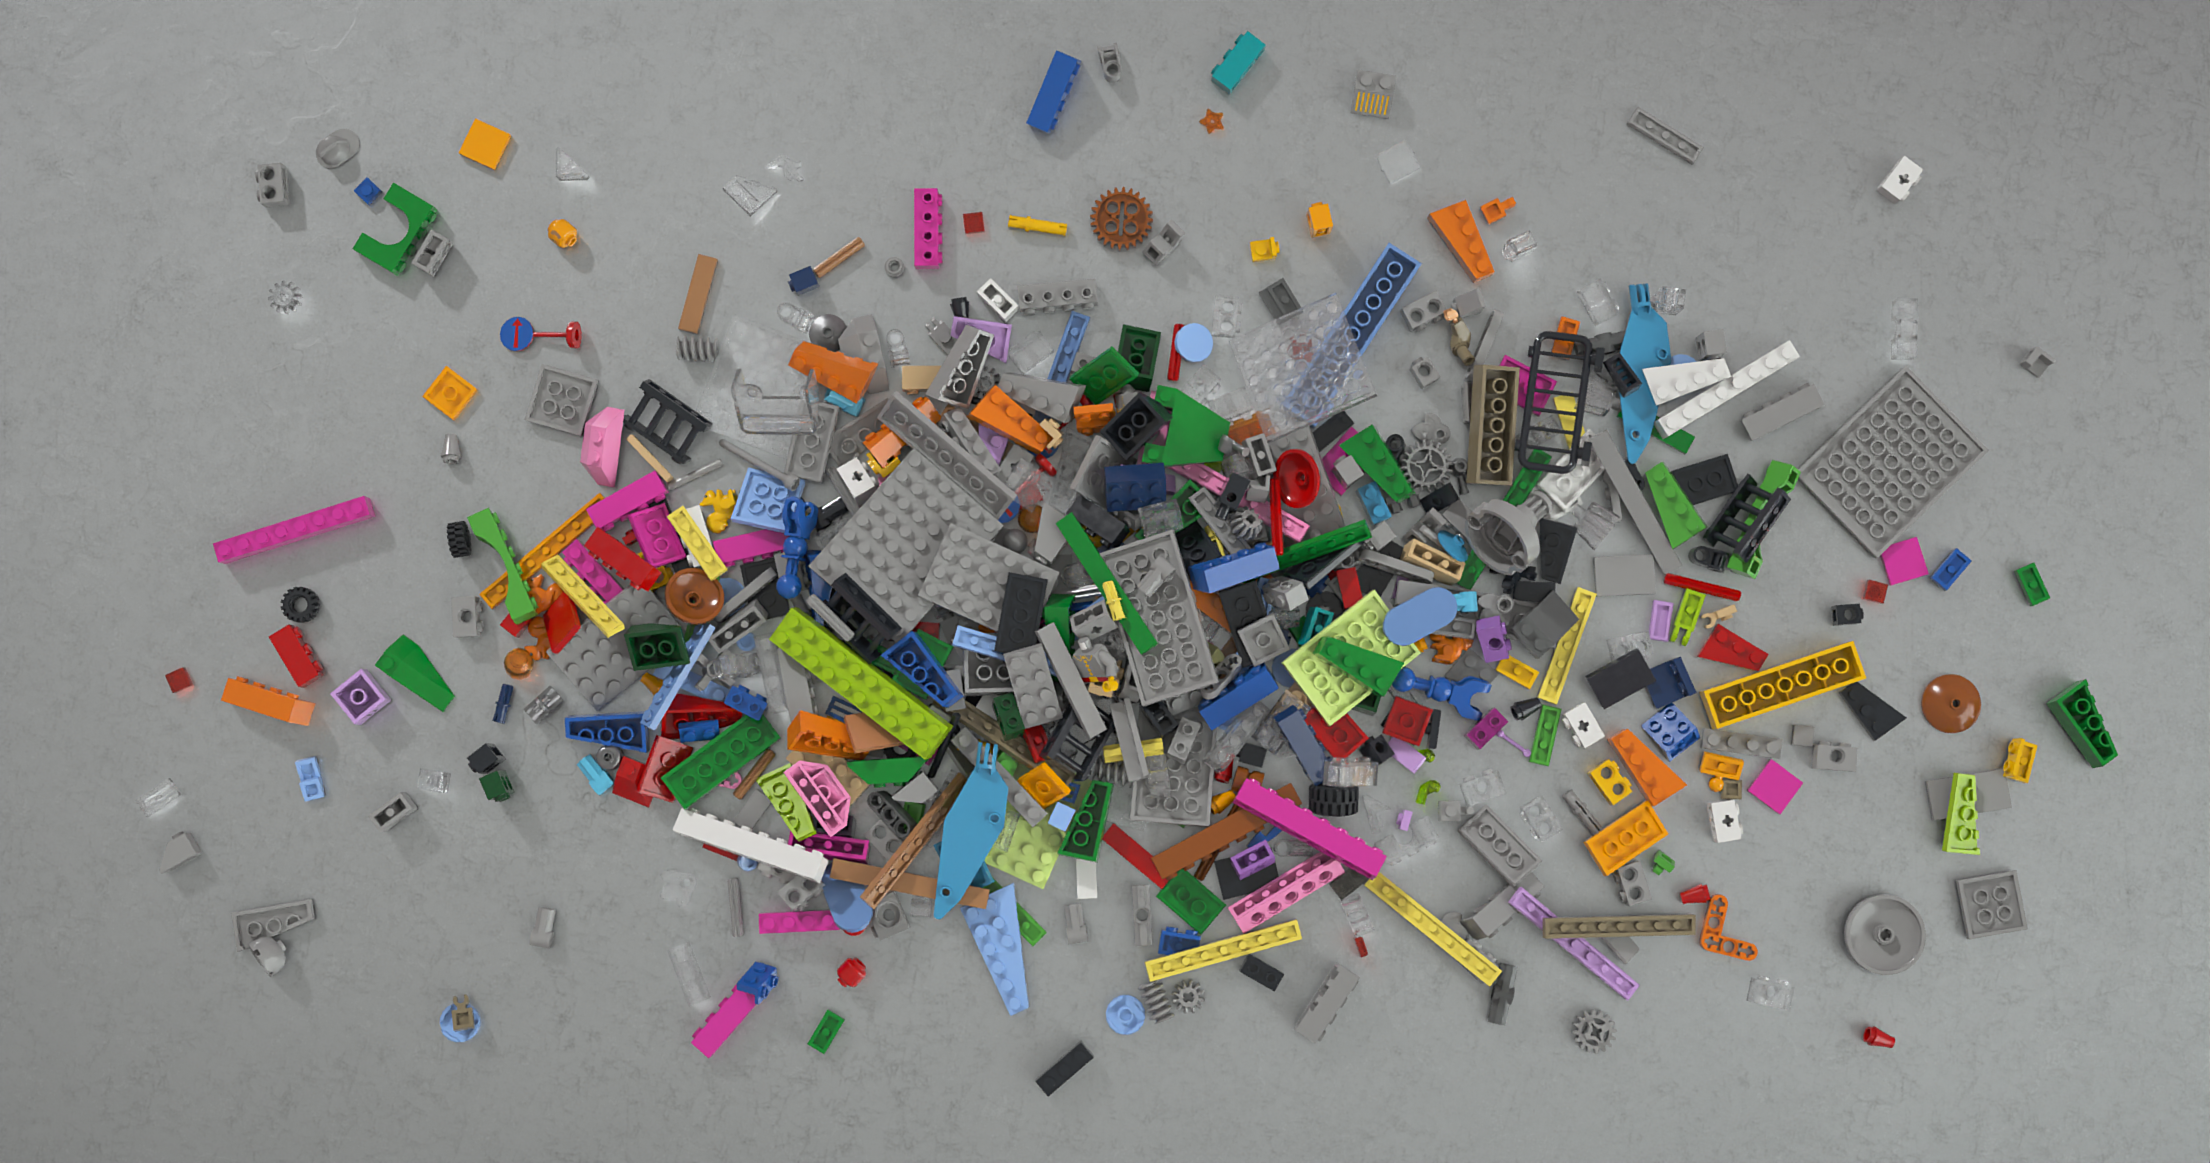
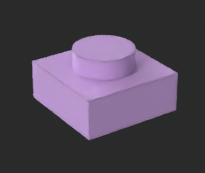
M1403 810L1402 813L1398 814L1396 824L1399 825L1398 829L1408 831L1413 812Z

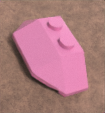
M606 407L585 423L580 462L598 485L615 487L624 409Z
M798 761L783 772L830 837L847 826L851 797L828 765Z

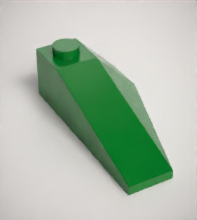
M404 634L385 650L375 664L377 668L442 712L445 711L455 697L444 679L434 668V665L426 657L422 648Z

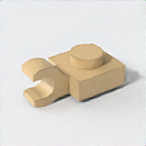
M1733 604L1715 612L1703 614L1700 618L1707 617L1710 619V623L1704 626L1707 629L1713 627L1717 619L1721 618V621L1733 618L1732 613L1737 612V609Z

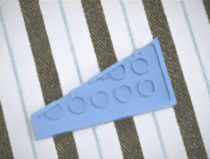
M1013 882L990 893L986 909L967 905L960 907L1010 1016L1029 1008L1015 885Z

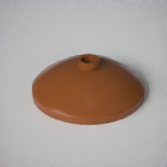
M687 568L678 571L669 579L665 588V602L670 612L679 620L689 624H703L713 620L721 611L724 604V591L717 578L711 581L704 570ZM689 599H693L695 603H690Z
M1948 674L1935 678L1927 685L1922 695L1921 708L1925 719L1933 728L1944 733H1959L1970 728L1978 719L1981 711V698L1977 688L1968 679L1959 675ZM1954 700L1958 701L1957 707L1953 706Z

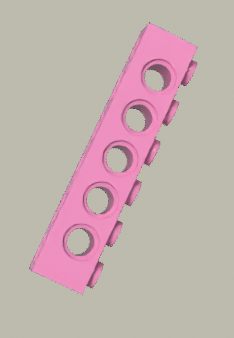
M1319 852L1231 905L1228 909L1243 934L1339 877L1345 871L1340 862Z

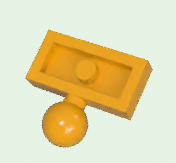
M1704 751L1699 770L1701 773L1715 775V777L1709 780V788L1714 792H1720L1724 785L1723 777L1734 780L1740 779L1744 761Z

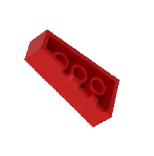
M599 527L595 529L584 547L590 550L588 552L590 556L596 560L601 558L603 560L602 565L610 570L616 569L617 572L615 574L623 580L627 578L631 580L629 584L638 591L642 588L648 592L662 573Z

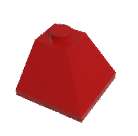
M623 756L616 773L612 793L649 808L653 797L636 791L646 763Z

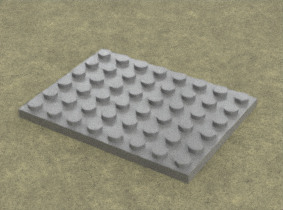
M1905 366L1798 468L1801 472L1798 479L1876 559L1989 450Z
M913 448L811 562L809 568L830 586L834 580L847 573L902 627L901 631L891 638L897 643L910 633L935 605L919 597L918 594L950 523L990 541L1004 525Z

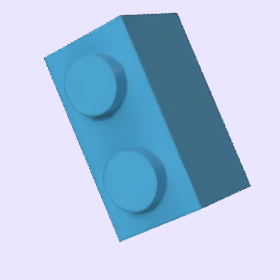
M1375 481L1355 491L1371 526H1375L1392 517Z

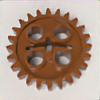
M1115 187L1113 194L1107 190V197L1101 194L1100 198L1102 201L1095 200L1098 208L1092 207V211L1096 214L1090 215V219L1095 220L1091 223V227H1097L1093 230V234H1100L1097 240L1104 239V246L1111 243V249L1118 245L1119 251L1122 246L1129 250L1130 244L1136 248V241L1142 244V236L1148 237V233L1145 230L1151 231L1152 229L1148 224L1153 223V219L1148 217L1153 215V211H1147L1150 203L1144 204L1145 197L1139 199L1140 192L1133 195L1132 188L1127 193L1125 192V187L1122 188L1121 192H1118V189ZM1121 202H1124L1123 234L1120 236L1118 218H1120ZM1109 205H1116L1118 210L1115 213H1111L1107 210V207ZM1129 206H1135L1137 212L1129 214L1126 209ZM1114 224L1117 229L1114 232H1109L1106 226ZM1128 225H1133L1136 231L1128 233L1125 228Z

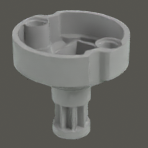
M1534 491L1522 505L1516 507L1499 499H1492L1488 503L1483 502L1468 515L1465 522L1466 537L1471 548L1483 563L1496 572L1505 575H1513L1516 571L1521 573L1539 555L1540 543L1534 527L1542 517H1546L1552 512V502L1546 494L1540 491Z

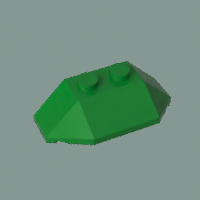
M921 756L856 760L848 761L847 766L868 785L874 784V788L886 787V783H893L894 786H905V782L911 781L929 759L925 760Z

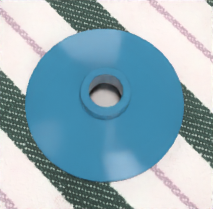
M1446 530L1438 532L1439 542L1446 552L1454 559L1465 562L1468 559V554L1463 545L1465 542L1459 535L1455 536Z

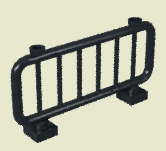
M1544 331L1536 336L1533 346H1529L1528 357L1531 358L1521 435L1520 439H1516L1514 451H1518V461L1525 469L1567 474L1575 469L1578 459H1582L1581 466L1589 467L1592 442L1584 441L1583 448L1579 447L1590 365H1594V372H1602L1605 348L1597 347L1596 354L1592 353V343L1586 336ZM1545 339L1582 343L1585 346L1584 356L1540 351L1541 343ZM1540 355L1583 360L1581 375L1538 370ZM1537 373L1581 379L1579 394L1535 388ZM1534 393L1578 397L1576 412L1533 407ZM1532 411L1575 416L1574 431L1530 426ZM1529 430L1573 435L1571 450L1527 445ZM1528 448L1570 454L1569 464L1557 466L1529 462L1526 459V450Z

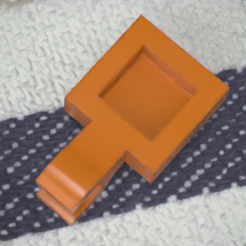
M1513 197L1501 203L1496 198L1480 206V209L1488 225L1506 217L1505 210L1514 207L1516 202Z

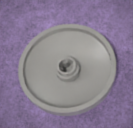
M1875 895L1858 903L1850 912L1845 924L1844 938L1849 954L1859 966L1872 973L1893 975L1907 970L1919 959L1925 946L1926 930L1920 914L1909 902L1892 895Z

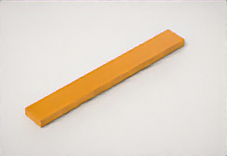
M601 493L597 494L517 562L523 571V574H521L523 581L530 579L541 570L542 562L560 554L594 525L586 509L605 499ZM507 571L479 594L491 609L496 608L507 597L509 583Z

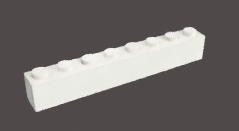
M1789 340L1734 373L1731 377L1724 379L1656 420L1654 426L1662 439H1665L1800 356Z
M690 807L689 810L681 808L673 831L677 834L820 883L828 864V860L823 857V853L812 850V853L805 851L806 847L795 844L793 847L788 845V841L781 838L776 840L770 839V835L760 831L759 834L753 833V829L743 825L741 828L735 827V823L725 819L723 822L717 820L718 817L708 813L706 816L700 815V811Z

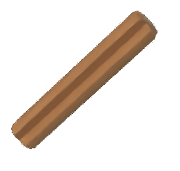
M857 237L816 266L813 270L817 277L821 278L863 248L865 244L862 239Z
M767 749L735 789L733 795L741 800L772 761L775 757V753L772 750Z

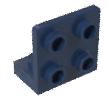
M1681 657L1674 658L1650 669L1656 681L1646 686L1656 709L1697 693Z

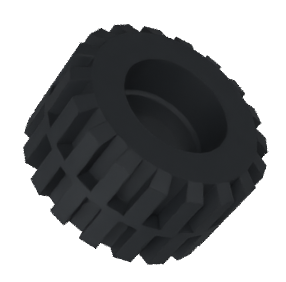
M1324 781L1318 786L1314 784L1309 786L1308 809L1314 814L1341 817L1350 816L1358 812V786L1336 781Z

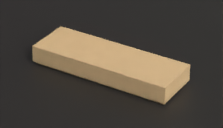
M633 434L626 438L666 482L670 483L674 479L667 469Z

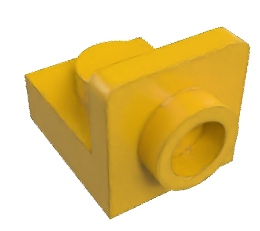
M1270 237L1266 240L1250 242L1252 262L1276 259V253H1279L1278 241L1275 242L1274 237Z

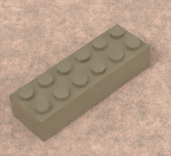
M1474 365L1466 483L1512 486L1520 367Z

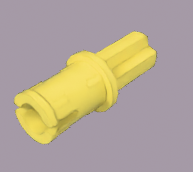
M1104 582L1102 586L1107 598L1106 605L1109 606L1113 621L1125 618L1120 603L1121 598H1118L1114 582Z

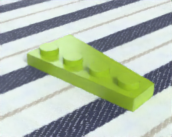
M789 763L758 777L756 782L795 838L801 841L817 834L808 807L783 773L793 766Z
M1953 773L1942 851L1980 855V848H1977L1979 830H1976L1978 812L1975 811V801H1977L1975 775Z

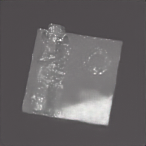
M1021 458L1005 482V485L1017 494L1013 501L1032 513L1045 492H1049L1052 488L1051 483L1053 479Z

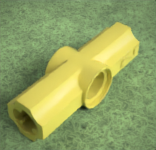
M1162 738L1141 741L1145 758L1164 755ZM1119 744L1103 747L1105 763L1123 761Z

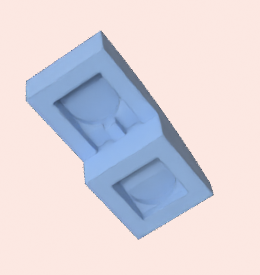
M316 756L296 760L295 765L301 780L299 785L304 801L324 797V787Z

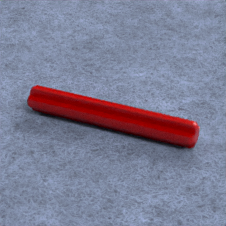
M1278 478L1270 479L1269 486L1272 546L1275 548L1276 556L1283 555L1280 481Z
M1667 573L1664 577V583L1668 585L1688 588L1733 601H1739L1741 598V591L1670 573Z

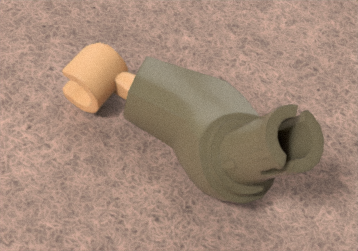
M1452 308L1444 310L1445 319L1447 321L1452 320L1449 323L1452 331L1451 351L1455 356L1460 357L1465 366H1469L1475 361V357L1468 350L1471 333L1463 319L1458 317L1457 311Z

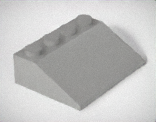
M986 633L989 635L997 636V633ZM1037 637V643H1036V645H1037V644H1040V641H1039L1038 637ZM963 649L964 696L1005 695L1011 692L1015 695L1005 661Z

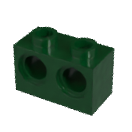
M1013 693L993 698L992 708L1004 741L1023 736L1025 726Z
M496 770L479 778L488 800L502 802L511 798L510 794L515 792L505 770Z

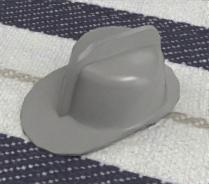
M339 129L319 142L316 149V158L323 167L329 169L336 168L358 152L360 140L353 131Z

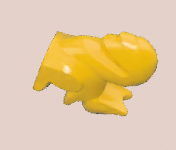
M717 489L716 494L714 491L709 490L706 492L703 501L699 504L704 507L713 505L715 512L711 513L706 519L707 528L712 533H721L728 526L727 520L731 519L738 499L735 490L729 489L727 495H723L722 490Z

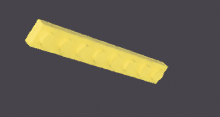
M1379 872L1375 879H1369L1365 883V887L1489 987L1501 974L1502 970Z
M1295 919L1145 961L1144 963L1149 981L1151 982L1302 939L1298 921Z

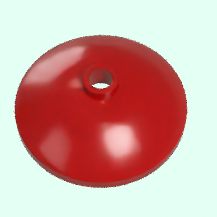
M1290 449L1283 452L1275 464L1277 471L1273 473V478H1278L1280 481L1281 500L1292 508L1307 507L1315 500L1320 487V474L1317 464L1311 455L1304 450Z

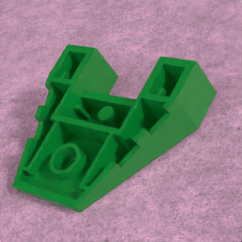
M1158 385L1155 400L1160 402L1166 410L1172 411L1173 418L1170 421L1166 445L1145 443L1141 464L1164 463V468L1223 461L1224 453L1218 450L1222 435L1228 436L1230 422L1182 391Z

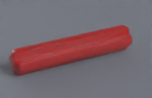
M1183 324L1174 325L1167 376L1169 381L1179 380L1182 356L1177 353L1174 341L1177 332L1185 326Z

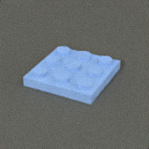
M748 468L731 516V521L784 533L785 526L782 513L785 500L791 496L801 498L805 480L800 479L798 487L794 491H790L784 487L783 481L769 473ZM796 502L791 506L793 512L796 511Z

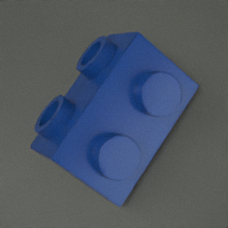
M739 685V687L732 686L724 703L759 721L764 711H767L770 706L766 702L768 698L758 693L756 696L749 694L750 689Z
M1166 927V930L1161 929L1158 954L1170 955L1199 947L1201 935H1197L1198 931L1186 930L1185 933L1178 932V928Z
M755 962L737 982V990L755 995V1004L759 1005L778 984L777 968Z

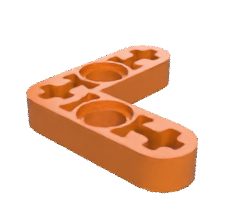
M1712 895L1710 897L1711 900L1708 901L1699 939L1700 946L1707 951L1747 961L1754 960L1758 954L1757 947L1754 944L1721 936L1728 901L1723 895ZM1718 898L1723 902V905L1719 906L1717 912H1721V916L1711 913V910L1716 911V905L1713 902L1718 900ZM1711 917H1716L1719 920V925L1716 928H1711L1708 924ZM1711 936L1712 941L1719 942V950H1716L1718 947L1711 944L1707 947V943H1704L1705 939H1709ZM1727 941H1731L1734 945L1731 952H1726L1723 948L1724 943ZM1738 943H1740V948L1747 949L1750 946L1749 949L1752 950V955L1748 954L1746 957V953L1739 952Z

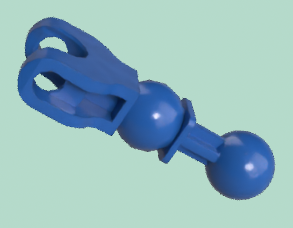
M795 496L785 500L782 513L785 526L784 535L788 536V538L783 543L785 555H781V557L787 559L786 572L778 579L776 588L779 595L786 599H793L801 592L802 583L797 577L799 561L806 562V559L802 558L808 550L806 540L810 539V534L814 530L818 518V507L814 503L804 502ZM794 502L797 504L795 512L791 509ZM811 508V513L806 516V510Z
M1403 667L1392 683L1393 688L1400 692H1407L1415 688L1425 691V695L1435 701L1443 702L1447 700L1449 704L1454 705L1462 717L1478 721L1481 720L1483 713L1477 707L1470 705V699L1477 692H1490L1492 687L1488 681L1474 676L1465 677L1458 682L1452 680L1450 682L1444 677L1434 678L1432 675H1430L1429 680L1416 677L1414 672L1408 667Z

